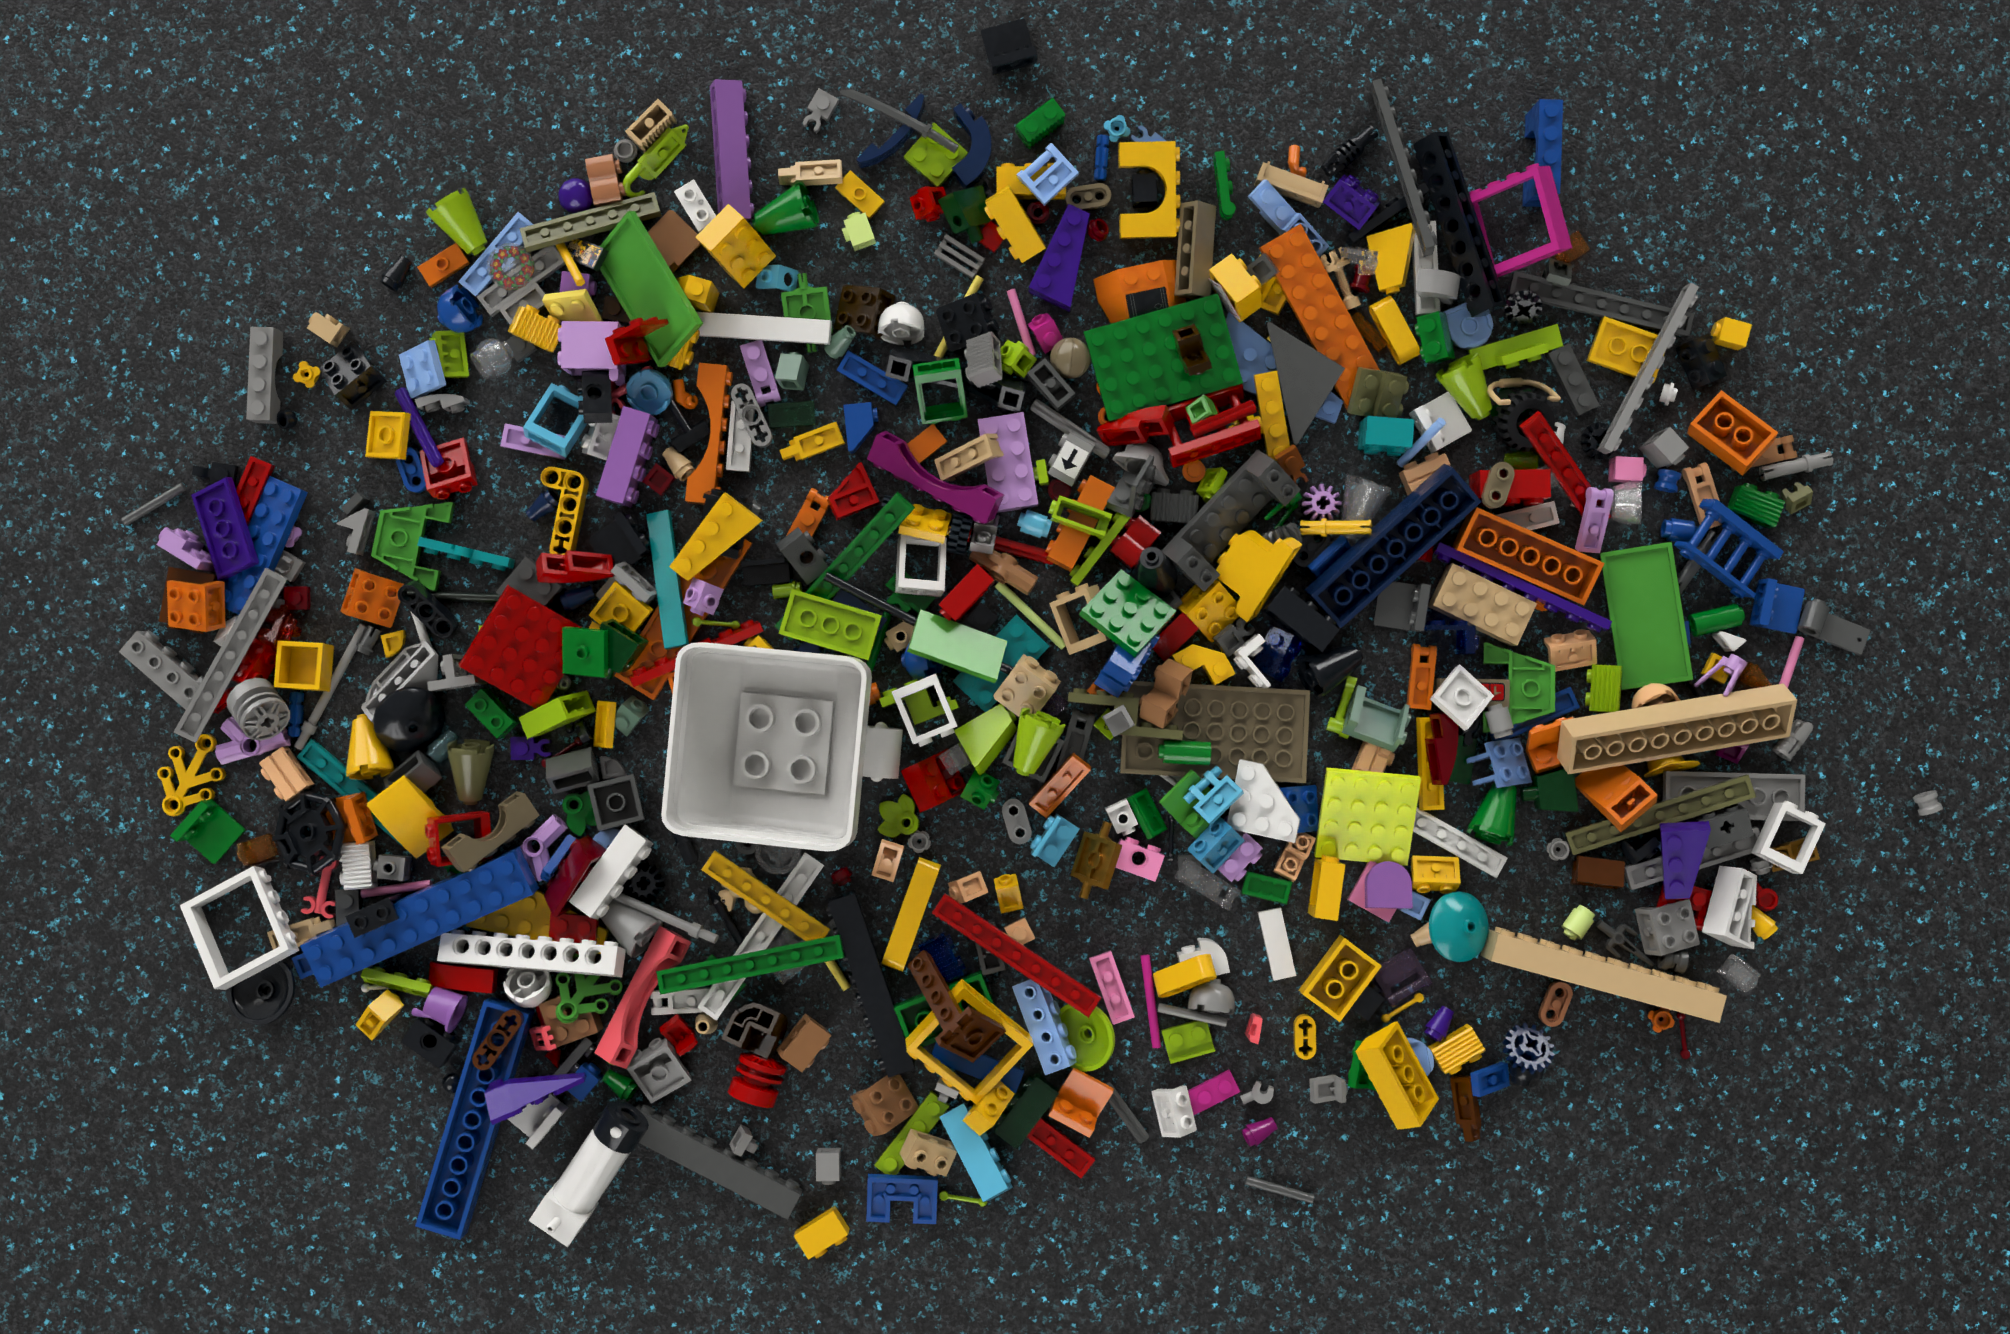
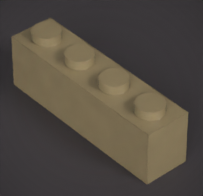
M1199 200L1181 203L1175 296L1189 300L1210 296L1211 282L1209 280V269L1212 268L1216 219V206Z

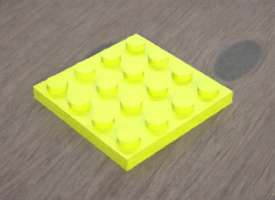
M1326 767L1314 852L1315 857L1321 858L1322 855L1335 856L1339 860L1373 861L1376 863L1392 861L1408 866L1421 783L1420 776Z

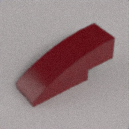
M1444 712L1429 714L1433 737L1425 739L1432 785L1448 784L1458 747L1459 726Z

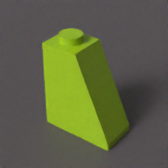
M586 690L558 697L519 717L527 739L553 731L592 714L596 710Z
M1001 703L954 730L979 775H982L1018 730L1014 724V721L1017 720L1014 713L1009 709L1006 710Z

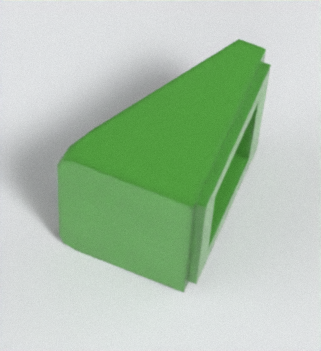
M1204 394L1185 407L1192 424L1218 414L1212 399Z

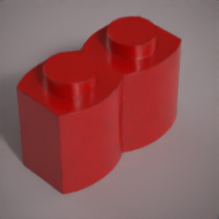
M1141 515L1137 519L1132 517L1125 525L1127 531L1121 537L1118 534L1110 543V546L1113 547L1110 553L1129 569L1135 566L1142 551L1151 547L1161 535V532Z

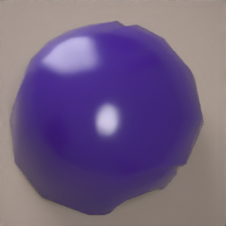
M571 178L565 181L559 189V202L569 213L589 210L593 204L590 184L584 179Z

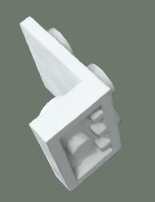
M1449 392L1409 413L1411 419H1414V424L1421 436L1438 418L1445 420L1446 424L1426 444L1431 454L1472 431L1457 402Z
M1260 634L1253 635L1244 645L1233 653L1235 656L1233 660L1241 670L1246 669L1249 672L1250 676L1248 678L1256 688H1269L1271 686L1269 681L1249 659V657H1254L1263 649L1261 645L1265 640Z
M551 1093L549 1098L538 1105H531L529 1103L527 1107L522 1109L523 1112L508 1118V1120L530 1137L525 1144L534 1149L569 1107Z

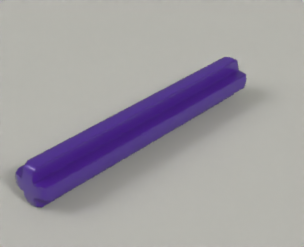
M401 387L395 391V396L403 412L411 414L410 425L430 464L433 467H438L444 463V460L413 400L410 398L408 390Z

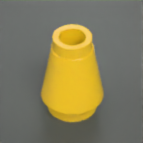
M1752 905L1751 919L1755 920V927H1752L1757 937L1761 936L1765 940L1774 934L1778 927L1773 919Z

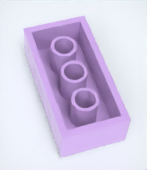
M1024 412L978 419L980 436L986 433L997 434L1000 449L1004 454L1002 457H995L984 463L988 486L1004 494L997 513L1038 507Z

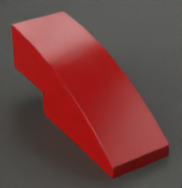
M1167 405L1153 406L1136 410L1122 418L1108 421L1099 426L1096 431L1106 446L1147 443L1149 436L1169 435L1174 419Z
M567 550L564 555L541 553L536 561L537 581L542 583L587 582L614 576L611 572L613 568L612 555Z
M430 962L429 981L432 986L491 994L497 989L498 968Z

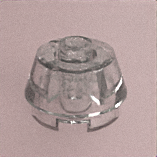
M1631 480L1613 486L1614 496L1611 505L1613 521L1628 526L1641 524L1642 482H1633Z
M756 844L755 856L757 862L765 871L772 874H785L797 866L801 858V849Z

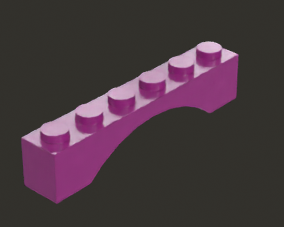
M887 431L876 435L867 460L873 462L876 468L893 473L895 478L908 481L913 484L912 486L915 489L930 493L935 500L952 505L955 511L965 512L972 516L975 522L986 524L995 518L1004 494L986 484L959 486L936 478L918 463L906 441Z

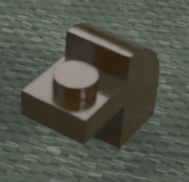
M1195 324L1172 331L1176 349L1185 373H1188L1189 376L1200 375L1206 370L1212 369L1211 361L1204 351L1201 335Z

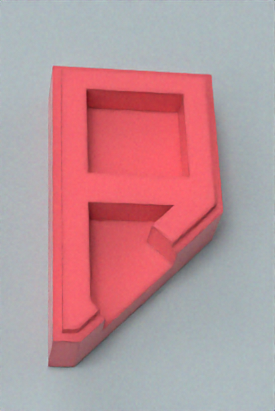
M1254 1013L1250 1014L1244 1034L1250 1042L1258 1044L1263 1019L1260 1015Z

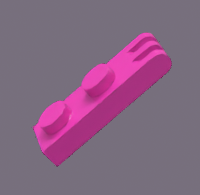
M1230 1070L1188 1090L1193 1115L1240 1092Z

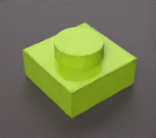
M1037 460V467H1033L1034 480H1039L1041 486L1049 485L1046 460Z

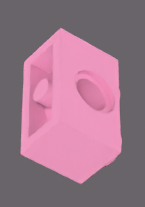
M1126 836L1125 840L1120 838L1118 843L1122 845V849L1115 868L1156 882L1165 857L1164 854L1160 853L1161 848L1150 844L1145 848L1138 845L1139 840ZM1135 852L1144 853L1145 858L1142 863H1133L1132 856Z

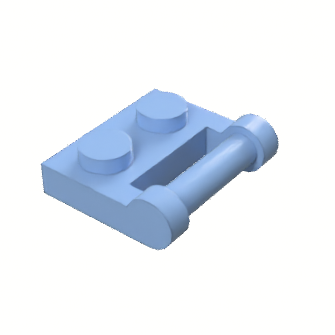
M1052 143L1045 148L1046 151L1030 166L1016 174L1021 183L1044 206L1079 175V172ZM1051 158H1054L1056 162L1033 182L1030 177Z

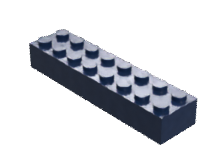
M1443 464L1372 528L1371 535L1365 534L1304 590L1326 615L1337 622V626L1342 628L1482 501L1453 467Z

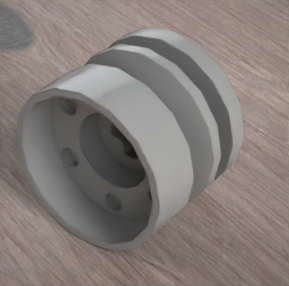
M252 678L239 683L233 688L227 698L229 712L246 737L252 740H266L276 736L287 726L290 720L288 706L279 696L271 682L264 678Z

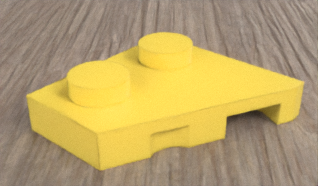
M587 289L545 294L542 299L550 316L559 320L603 321Z

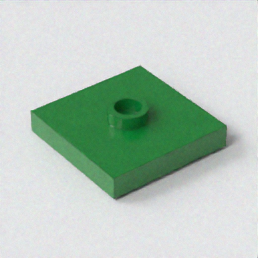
M570 626L562 627L563 674L608 677V630Z

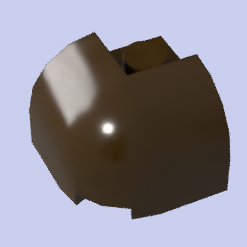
M757 1003L747 1004L734 1011L721 1039L766 1059H771L780 1038L784 1039L788 1020L784 1014Z

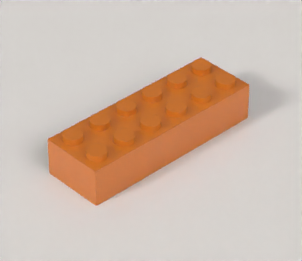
M1475 507L1466 515L1452 545V548L1581 605H1585L1605 564L1478 507Z

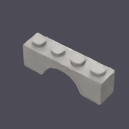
M250 327L246 419L255 423L278 424L277 413L280 411L281 401L278 398L275 387V369L278 359L283 355L284 332L274 327Z

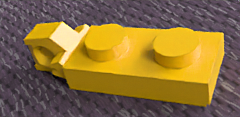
M833 422L793 437V440L789 441L790 446L779 451L783 460L795 457V460L798 461L844 445L845 442L837 422Z

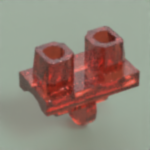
M281 604L279 609H271L265 620L267 623L273 624L272 629L261 628L258 634L259 641L270 645L275 652H277L278 641H291L292 637H299L302 632L297 627L298 620L293 619V614L288 611V605Z

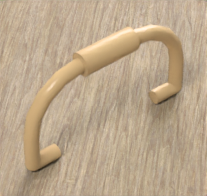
M1522 378L1499 379V381L1491 383L1487 388V393L1498 405H1510L1511 400L1500 399L1493 391L1495 387L1510 388L1528 385L1547 392L1550 395L1547 399L1551 402L1561 400V397L1547 385Z

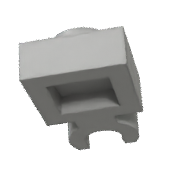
M818 88L808 106V111L812 112V114L804 118V127H807L812 121L815 122L816 126L813 130L817 134L821 130V120L829 121L839 104V99Z

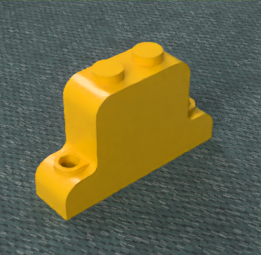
M1248 530L1241 535L1236 533L1228 543L1230 545L1228 551H1225L1217 561L1219 565L1216 569L1220 574L1218 579L1240 596L1237 601L1236 611L1246 622H1249L1258 615L1303 545L1295 538L1288 537L1284 540L1279 538L1272 544L1256 531Z

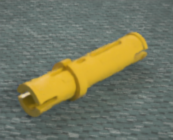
M1322 518L1321 521H1300V526L1310 527L1300 528L1302 535L1321 534L1322 537H1327V534H1372L1371 528H1362L1372 527V520L1328 521L1327 518Z

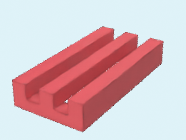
M550 1025L529 1028L536 1051H549L557 1048L555 1043H550L549 1041L554 1039L553 1034H547V1031L551 1030Z

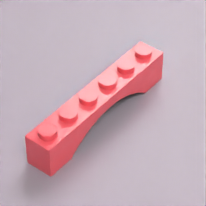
M659 926L594 1052L610 1064L627 1069L638 1048V1031L644 1008L655 987L658 985L656 971L674 968L679 965L691 941L674 931Z

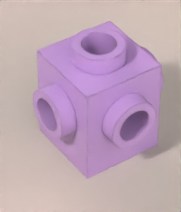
M693 577L685 593L683 603L691 606L690 611L703 616L704 612L714 615L724 589Z

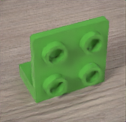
M1190 770L1159 803L1190 835L1197 839L1209 824L1193 808L1199 802L1198 799L1195 798L1190 804L1183 799L1189 792L1188 789L1192 785L1195 786L1201 780L1193 770ZM1207 787L1201 793L1205 796L1211 789Z

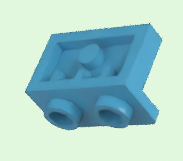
M1219 817L1188 847V851L1214 874L1245 840L1226 821Z

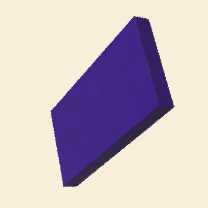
M225 477L192 494L191 496L217 579L224 581L258 564L259 560L233 478Z

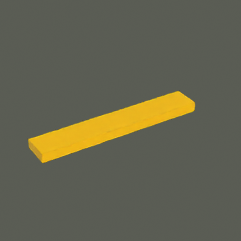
M716 850L701 869L805 941L825 938L830 931V928Z

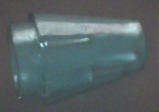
M447 729L446 732L428 746L429 749L426 751V754L441 764L443 760L448 758L447 744L457 740L459 736L450 729Z

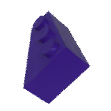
M1709 821L1659 823L1665 899L1690 898L1711 831Z

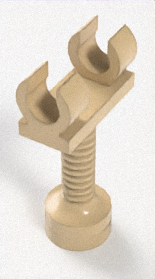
M1340 247L1338 250L1341 254V259L1338 258L1334 249L1329 252L1332 260L1331 263L1327 261L1326 254L1322 255L1320 260L1327 273L1335 272L1344 296L1343 303L1347 310L1361 305L1358 296L1351 294L1348 281L1345 279L1346 276L1343 272L1344 270H1342L1343 266L1351 262L1347 259V250L1344 247Z

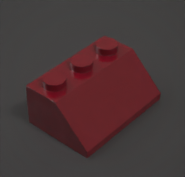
M588 835L581 839H576L571 844L569 856L558 865L559 872L546 885L548 890L544 898L552 915L555 917L575 907L569 902L607 850Z

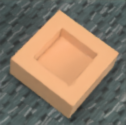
M1025 917L1004 927L1007 935L1022 945L1035 939Z

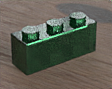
M1037 1072L1033 1077L1031 1075L1028 1076L1022 1085L1024 1090L1019 1096L1015 1094L1008 1103L1009 1110L1006 1114L1002 1113L995 1123V1133L1015 1149L1019 1148L1059 1094V1089Z

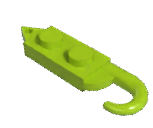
M685 124L672 129L668 127L637 160L638 163L623 180L626 196L634 198L645 194L644 190L638 193L632 192L630 189L632 182L638 176L646 180L656 179L686 146L685 140L689 129L688 125Z

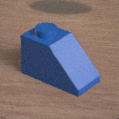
M871 402L843 405L847 444L850 454L858 450L875 429L874 422L879 421L877 408H873Z

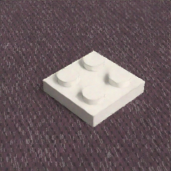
M1459 664L1452 670L1430 700L1465 731L1469 729L1494 695Z

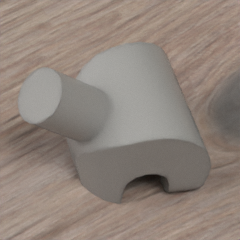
M1256 1081L1252 1091L1240 1096L1243 1104L1253 1100L1260 1104H1266L1273 1097L1274 1087L1269 1085L1266 1091H1261V1081Z

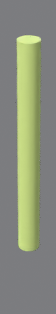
M1000 582L994 586L1061 650L1066 646L1063 638L1009 587Z

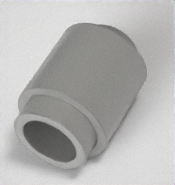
M1502 703L1489 706V711L1485 712L1490 733L1494 734L1495 739L1512 735V728L1514 726L1508 706L1503 707Z

